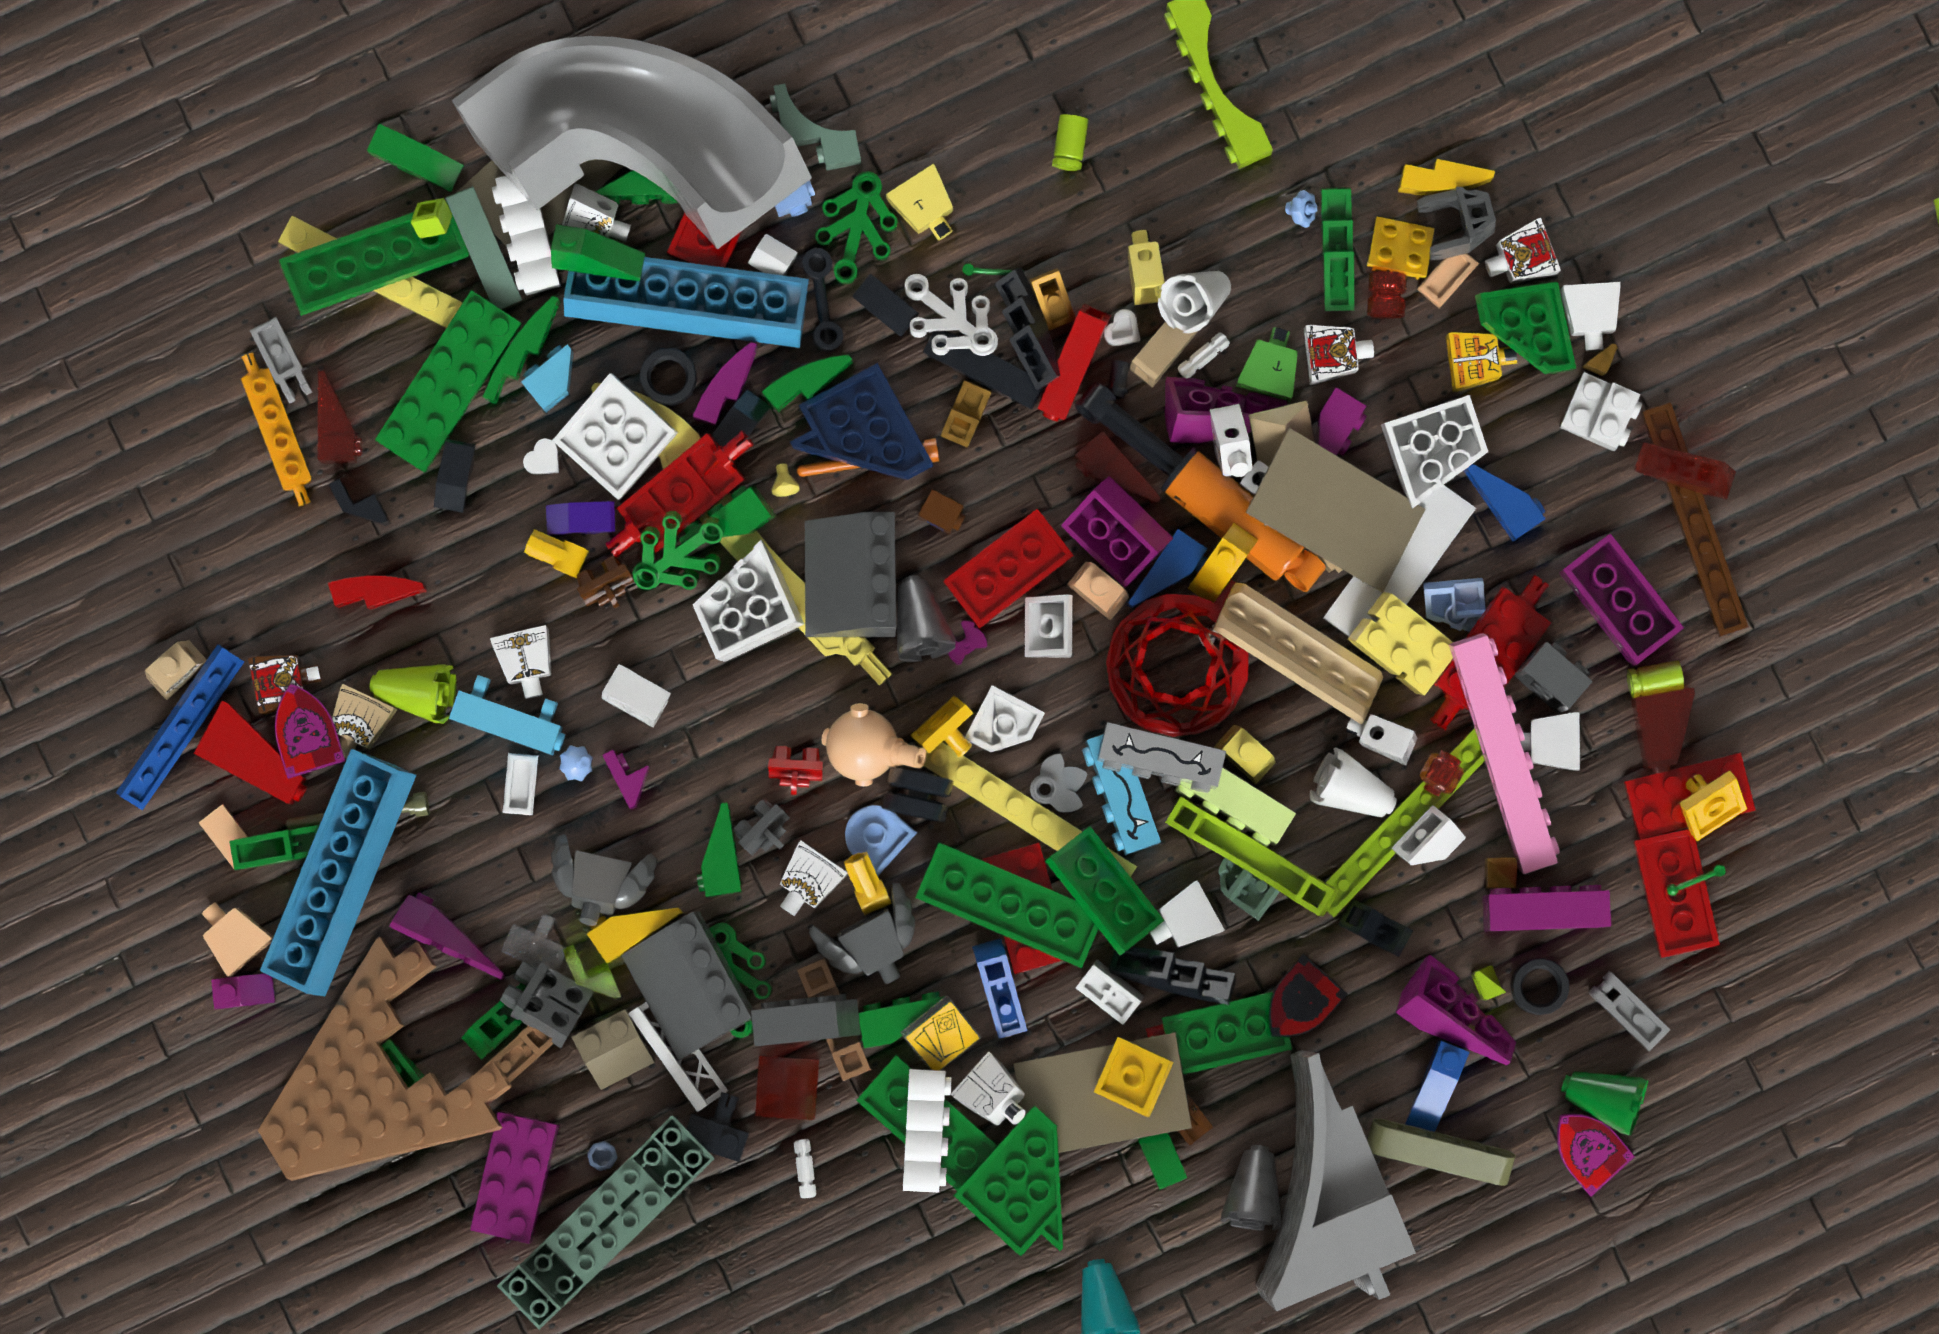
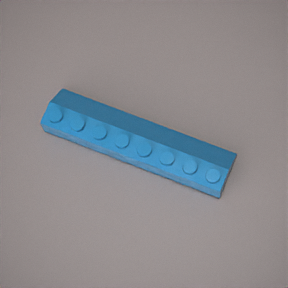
M645 257L640 282L568 271L563 298L564 316L800 348L809 279Z
M355 749L350 750L260 969L261 972L306 994L326 996L416 778V774Z

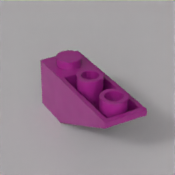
M1335 388L1318 416L1317 444L1334 455L1340 454L1343 456L1352 442L1347 438L1353 428L1358 431L1367 417L1363 413L1366 405L1340 389Z

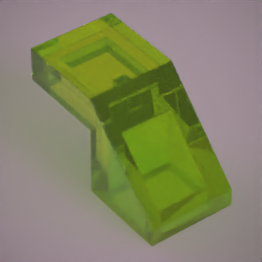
M574 945L562 949L577 985L615 999L621 997L618 986L606 962L585 971Z

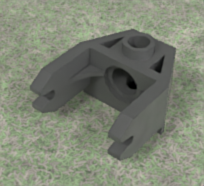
M1456 187L1454 190L1425 196L1417 200L1418 213H1428L1449 207L1458 209L1464 231L1462 238L1442 242L1430 247L1429 254L1431 260H1441L1470 253L1495 233L1496 219L1488 192L1479 190L1468 191L1463 187Z

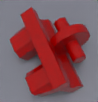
M776 746L772 758H769V778L780 779L779 786H791V795H797L798 787L809 788L810 781H822L823 762L820 761L819 749L805 748L803 749L802 760H791V748Z

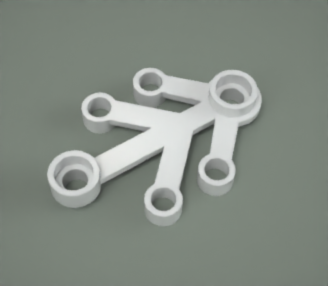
M913 274L906 279V295L912 300H921L943 317L942 319L913 318L910 322V333L914 337L921 338L927 332L959 330L965 335L947 338L945 335H936L932 339V350L935 354L945 355L949 349L970 348L973 353L985 356L995 351L998 345V338L996 333L988 328L987 313L990 310V302L987 297L979 295L972 300V311L976 315V327H974L966 320L965 296L968 293V284L964 279L956 278L950 283V293L954 299V310L929 291L928 280L925 276ZM962 286L964 289L956 291L954 287ZM914 288L922 289L920 292H913L912 290ZM978 303H983L986 305L984 308L976 307ZM922 325L924 328L921 330L914 329V326ZM985 340L988 344L980 345L978 342ZM939 342H943L946 344L942 348L936 346V344Z

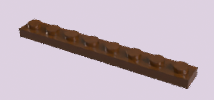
M1671 402L1642 411L1641 415L1718 637L1746 629L1749 626Z

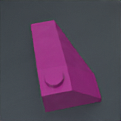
M1166 377L1165 426L1170 442L1185 444L1212 441L1210 409L1239 404L1247 433L1252 432L1249 421L1250 414L1288 405L1286 400L1253 392L1247 396L1237 394L1231 391L1232 387L1222 385V389L1204 386L1205 381L1196 378ZM1232 428L1226 430L1224 433L1225 436H1234V429Z
M419 892L416 897L413 895L407 896L389 927L424 944L433 945L441 952L455 958H460L463 962L492 976L504 979L506 973L439 908L432 905L434 899Z
M1428 955L1403 989L1396 1013L1419 1030L1502 1064L1508 1065L1511 1063L1516 1041L1492 1015L1486 1016L1476 1005L1478 999L1473 993L1467 995L1456 983L1459 978L1453 971L1431 955Z

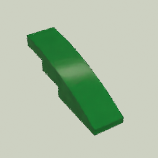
M1351 187L1321 188L1324 311L1354 310Z
M552 296L528 320L510 343L496 366L483 394V398L486 401L497 404L507 377L519 380L528 354L540 357L561 303L557 297Z

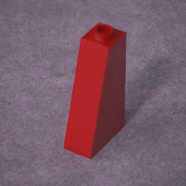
M1084 304L1079 310L1057 361L1060 376L1047 385L1037 408L1043 411L1042 415L1056 422L1059 419L1065 420L1111 318L1110 314L1087 304Z
M222 701L194 754L287 804L293 805L295 801L300 802L307 790V786L304 785L307 779L303 775L288 779L280 752L236 708Z

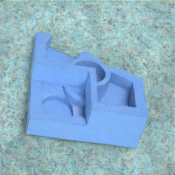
M1483 578L1423 583L1427 619L1438 623H1447L1451 628L1459 631L1463 629L1470 632L1486 610Z

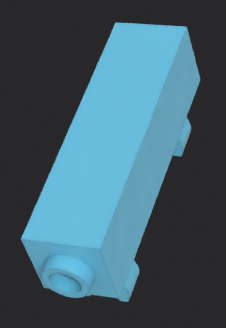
M477 675L471 694L458 691L449 719L553 755L555 750H561L565 739V734L561 733L563 727L551 723L558 706L557 702L545 698L539 718L484 699L491 680Z

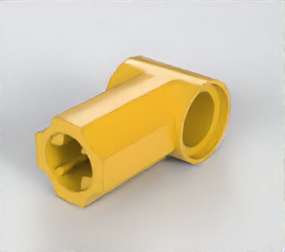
M535 529L524 551L529 556L553 565L552 568L574 578H577V574H579L589 552L566 540L562 542Z
M867 852L856 853L844 861L846 871L856 889L854 893L864 916L892 904L882 879L879 880Z

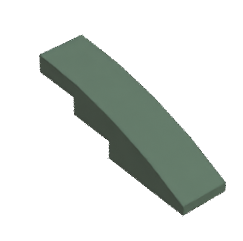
M471 186L446 197L490 302L503 309L521 301L520 293L474 187Z

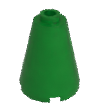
M1574 1071L1572 1076L1566 1075L1561 1092L1566 1093L1565 1100L1621 1134L1631 1136L1639 1117L1640 1106L1644 1102L1648 1080L1642 1077Z

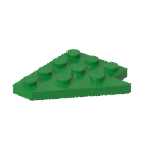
M1035 1105L954 1194V1197L1020 1256L1026 1252L1041 1234L1059 1251L1063 1249L1057 1125Z

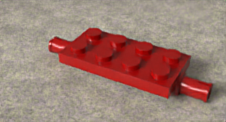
M741 430L738 435L722 447L719 446L710 433L705 434L622 503L617 510L625 519V528L605 543L608 549H613L611 553L618 558L636 541L640 543V537L644 528L652 526L660 532V538L655 545L656 555L664 548L665 528L662 525V521L667 512L676 511L682 517V522L677 530L678 537L687 526L700 519L746 481V478L734 465V460L754 446L751 439H746L749 436ZM667 519L669 523L676 524L674 519ZM646 534L647 538L655 539L653 535Z
M1536 575L1532 576L1531 581L1520 596L1514 595L1507 588L1502 587L1466 636V638L1484 633L1488 636V639H1494L1498 650V655L1494 656L1497 668H1503L1507 684L1551 624L1550 621L1535 611L1534 605L1549 587L1546 582L1543 583L1542 579ZM1453 659L1434 683L1445 694V700L1434 716L1430 718L1431 722L1436 723L1439 728L1445 731L1459 710L1466 709L1469 711Z

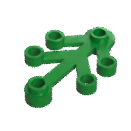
M865 171L859 173L853 180L852 189L835 199L826 200L822 206L824 215L828 218H834L839 215L840 208L857 200L854 212L827 228L822 227L818 229L815 234L816 242L820 246L825 247L832 243L834 237L850 228L843 259L839 260L834 266V276L842 284H850L857 277L858 270L854 262L862 231L872 245L873 255L876 259L886 260L891 254L889 244L883 242L867 216L870 202L881 218L880 226L884 231L892 232L897 228V217L889 212L880 197L882 183L880 178L873 172ZM870 182L873 188L871 191L865 192L861 188L862 184ZM828 204H835L837 210L834 213H828L826 211ZM885 218H892L895 221L894 225L886 227L883 224ZM827 232L830 238L828 241L822 242L818 238L819 234ZM879 246L887 248V253L884 256L876 253V249ZM845 267L852 271L851 275L847 278L842 277L840 274L841 269Z
M676 511L667 512L662 521L665 533L664 551L660 559L654 562L655 545L660 538L659 530L648 526L644 528L640 540L643 544L642 562L636 564L632 573L635 584L644 590L655 588L660 583L678 585L687 590H692L699 581V574L695 570H701L710 575L716 574L721 565V560L717 555L708 554L704 558L686 555L705 542L709 544L720 542L725 533L724 523L717 517H709L703 521L697 533L676 547L677 530L682 522V517ZM667 519H674L676 524L669 523ZM709 525L715 526L718 530H712ZM646 534L653 535L655 539L647 538ZM707 562H713L716 566L711 567ZM670 566L687 568L682 574L665 571ZM644 572H649L652 576H647ZM685 577H691L694 582H688Z
M727 923L713 925L710 931L736 979L753 990L754 995L758 999L769 998L773 992L771 984L767 981L758 980L735 965L731 951L747 960L748 966L753 970H759L765 966V955L761 952H754L737 941L736 931L731 925ZM719 932H723L726 935V941L723 944L718 943L716 939ZM754 955L761 957L762 962L758 967L752 964V957ZM761 984L766 985L768 988V993L765 996L760 995L758 992V987ZM752 1020L745 1023L744 1031L739 1032L737 1029L731 1031V1034L737 1038L749 1036L753 1032Z

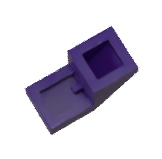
M570 502L546 505L547 535L615 532L614 502Z

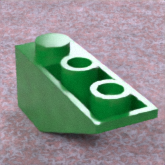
M634 170L595 191L616 202L618 205L620 200H631L632 204L636 205L649 204V199H661V203L664 204L678 203L665 190Z
M746 486L735 491L731 495L733 500L727 505L723 506L720 503L707 512L709 517H717L724 523L725 533L723 537L754 533L776 517V514L757 487L747 489ZM697 520L683 530L686 535L679 539L680 542H684L697 533L702 523L700 524ZM709 525L712 530H718L715 526Z
M939 991L921 994L922 1001L910 1002V997L892 1000L893 1006L881 1008L880 1003L862 1006L863 1012L859 1013V1023L864 1049L894 1043L947 1001L946 996L940 997Z

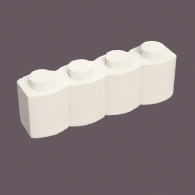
M507 176L495 178L497 186L492 187L496 204L502 203L504 215H500L499 218L503 232H509L512 243L507 244L511 262L516 260L519 272L514 273L518 290L524 289L526 295H531L561 287L557 269L552 268L551 245L541 208L536 210Z
M909 1069L903 1191L939 1192L940 1186H946L947 1168H941V1156H947L948 1138H942L943 1125L949 1126L950 1108L944 1107V1095L951 1094V1077H945L946 1071Z

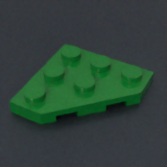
M1558 282L1475 295L1481 325L1546 375L1576 369Z

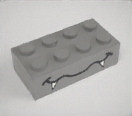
M1107 722L1097 761L1103 762L1102 768L1120 772L1122 767L1133 769L1132 775L1149 779L1151 774L1162 776L1161 782L1179 786L1182 781L1191 783L1192 790L1208 793L1210 789L1218 787L1226 751Z

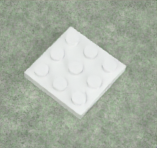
M610 373L552 441L613 496L621 500L678 432L614 374Z

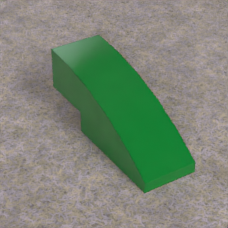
M381 124L378 125L367 149L370 155L451 193L464 165Z
M842 355L811 362L777 379L764 389L762 394L779 413L800 394L806 400L815 397L853 363V360L849 355Z
M320 825L230 840L234 870L306 859Z
M1168 1133L1137 1138L1159 1190L1187 1179V1175Z

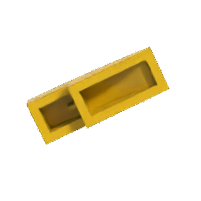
M1436 159L1433 170L1405 164L1402 169L1398 192L1414 195H1433L1454 190L1456 187H1463L1465 190H1469L1491 182L1495 171Z

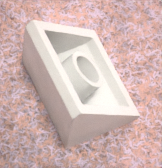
M1072 595L1026 597L1025 657L1071 658Z

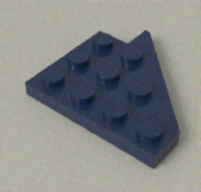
M878 363L799 405L812 430L790 442L795 450L909 480L934 466Z

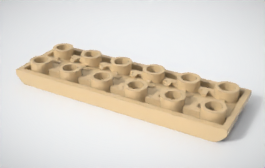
M1235 583L1232 586L1212 629L1361 725L1366 719L1372 701L1384 678L1380 670L1244 583Z

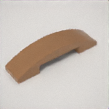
M825 958L797 970L808 998L840 995ZM857 1035L826 1039L843 1081L871 1070Z
M527 1026L482 1068L492 1061L497 1062L511 1083L553 1045L551 1042L552 1038L536 1028Z

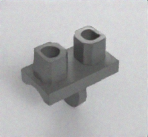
M762 799L753 810L761 819L753 827L744 819L733 829L740 839L738 843L752 856L760 848L767 852L774 844L781 850L784 845L778 839L786 832L782 826L790 818L777 804L772 805Z

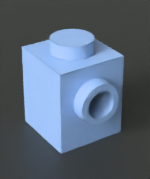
M810 180L775 206L778 217L789 213L794 217L808 211L807 207L812 205L810 197L815 195Z

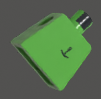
M1273 327L1269 342L1257 340L1237 381L1236 387L1288 402L1291 401L1294 391L1298 351L1286 348L1290 335L1289 331Z

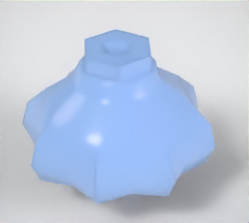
M1302 190L1292 201L1286 203L1285 211L1288 215L1292 216L1295 224L1306 228L1315 220V213L1318 207L1315 202V195Z
M570 745L566 752L560 755L561 764L559 769L565 774L567 780L583 781L586 775L592 772L591 764L593 757L588 754L584 746L575 747Z

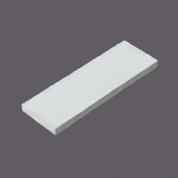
M1445 485L1418 504L1426 510L1384 590L1386 593L1395 595L1406 605L1476 509ZM1353 576L1323 619L1349 637L1363 618L1372 619L1374 622L1378 620V618L1371 617L1367 613L1382 593Z

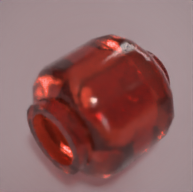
M1443 750L1440 753H1431L1419 774L1421 780L1426 783L1423 788L1438 797L1441 792L1445 794L1453 793L1464 774V769L1460 766L1462 761Z

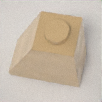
M1165 322L1132 360L1130 370L1153 388L1197 332L1183 333V330L1173 329Z

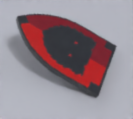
M1304 954L1282 977L1273 991L1268 1015L1271 1037H1295L1314 1030L1330 1016L1347 996V993Z

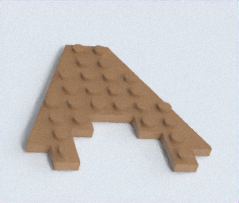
M378 937L258 1129L259 1134L288 1180L293 1181L503 1128L489 1104L509 1090L512 1085L497 1062H490L449 1094H446L435 1074L430 1072L408 1088L381 1045L382 1042L404 1027L390 1001L437 967L421 942L416 941L395 957L384 938Z

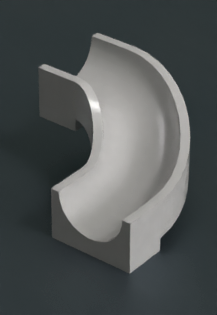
M583 36L542 43L519 52L498 65L452 100L475 142L536 210L584 176L579 164L593 159L612 161L636 171L670 194L681 205L687 217L719 249L812 178L792 136L743 87L721 72L694 58L662 46L638 40L605 36Z

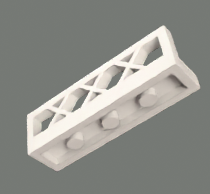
M645 1002L628 1014L693 1107L699 1112L719 1098L721 1092L726 1093L728 1089L700 1049L691 1053L695 1054L699 1059L697 1073L684 1070L681 1066L682 1059L677 1060L671 1051L672 1048L664 1042L663 1031L661 1030L660 1036L654 1026L660 1027L659 1024L650 1022L643 1012L649 1008L647 1002ZM702 1065L709 1075L701 1074ZM688 1075L697 1076L695 1084ZM700 1077L713 1079L719 1088L717 1092L707 1099L698 1090Z

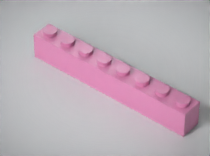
M1481 633L1450 643V651L1515 858H1517L1518 869L1523 874L1557 864L1556 855L1560 854V850L1555 837L1550 838L1547 826L1551 825V821L1546 808L1541 809L1538 798L1542 797V792L1538 781L1532 780L1529 771L1533 769V763L1528 752L1524 753L1521 741H1524L1525 738L1520 724H1515L1512 713L1516 712L1511 695L1506 696L1503 685L1507 684V679L1503 668H1497L1494 656L1498 655L1495 641L1493 638L1488 639L1486 634Z

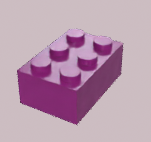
M1110 476L1100 483L1061 525L1124 588L1173 539Z

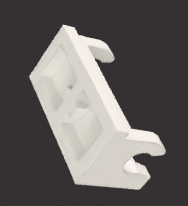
M620 664L602 691L603 700L653 728L671 695L670 692Z
M1099 960L1094 962L1076 986L1077 990L1122 1025L1144 998V995L1122 978L1110 973L1109 968Z

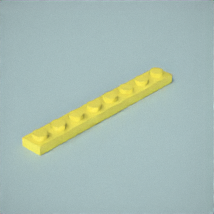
M291 216L278 242L298 253L337 238ZM414 277L373 290L444 328L448 327L463 303Z
M941 742L930 753L926 752L924 767L942 778L954 781L953 785L1052 849L1058 851L1082 833L1078 828L963 755L958 757L945 743ZM1109 849L1131 877L1137 866Z

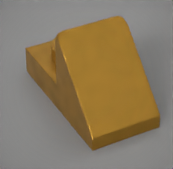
M1058 268L1030 279L1031 288L1049 331L1076 319Z

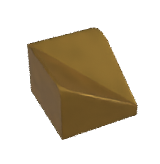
M1486 858V889L1516 888L1517 858Z

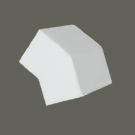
M765 234L748 264L763 273L786 276L798 252Z

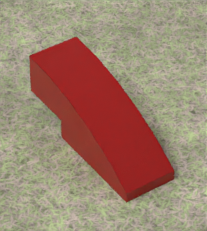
M359 576L328 583L334 605L338 608L365 600L367 608L372 610L427 592L426 586L423 583L391 576Z

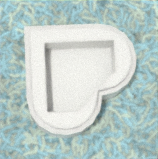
M1122 309L1115 314L1113 323L1109 324L1104 331V338L1108 344L1121 346L1140 342L1137 320L1132 311Z
M546 438L539 440L534 447V451H530L524 457L523 464L526 470L531 474L559 473L556 444Z

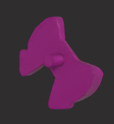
M961 622L966 638L960 642L956 641L955 649L948 653L949 658L958 666L962 664L966 655L975 649L988 646L984 634L979 629L974 628V622Z

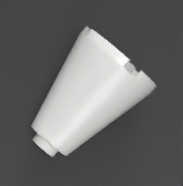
M1220 271L1178 274L1169 278L1162 284L1161 297L1158 298L1161 316L1170 327L1183 330V333H1193L1201 330L1209 323L1230 294L1231 283L1229 278Z
M1336 747L1333 748L1335 754L1328 753L1325 756L1314 777L1313 782L1317 783L1318 786L1316 792L1310 790V800L1318 805L1376 817H1383L1386 813L1391 814L1397 802V798L1394 797V790L1346 752Z

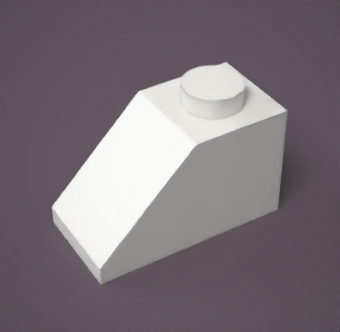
M1432 805L1392 849L1410 865L1446 859L1466 837L1450 818Z

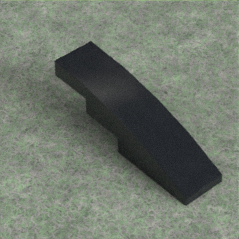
M1017 268L997 281L995 286L1007 308L1002 310V313L1014 333L1009 340L1036 390H1040L1058 378L1060 371L1051 336L1038 301L1022 268Z
M948 331L933 332L923 350L925 355L979 382L982 386L1031 410L1033 409L1044 387L1036 390L1027 372L993 354L977 355L970 348L949 349L945 355H937L932 350V339L936 335H945L947 338L958 336ZM939 342L936 344V346L939 348H942L946 345L943 342Z
M1133 946L1122 955H1119L1114 950L1109 968L1110 973L1143 985L1195 999L1230 1005L1236 983L1235 973L1206 969L1205 963L1176 959L1172 952Z

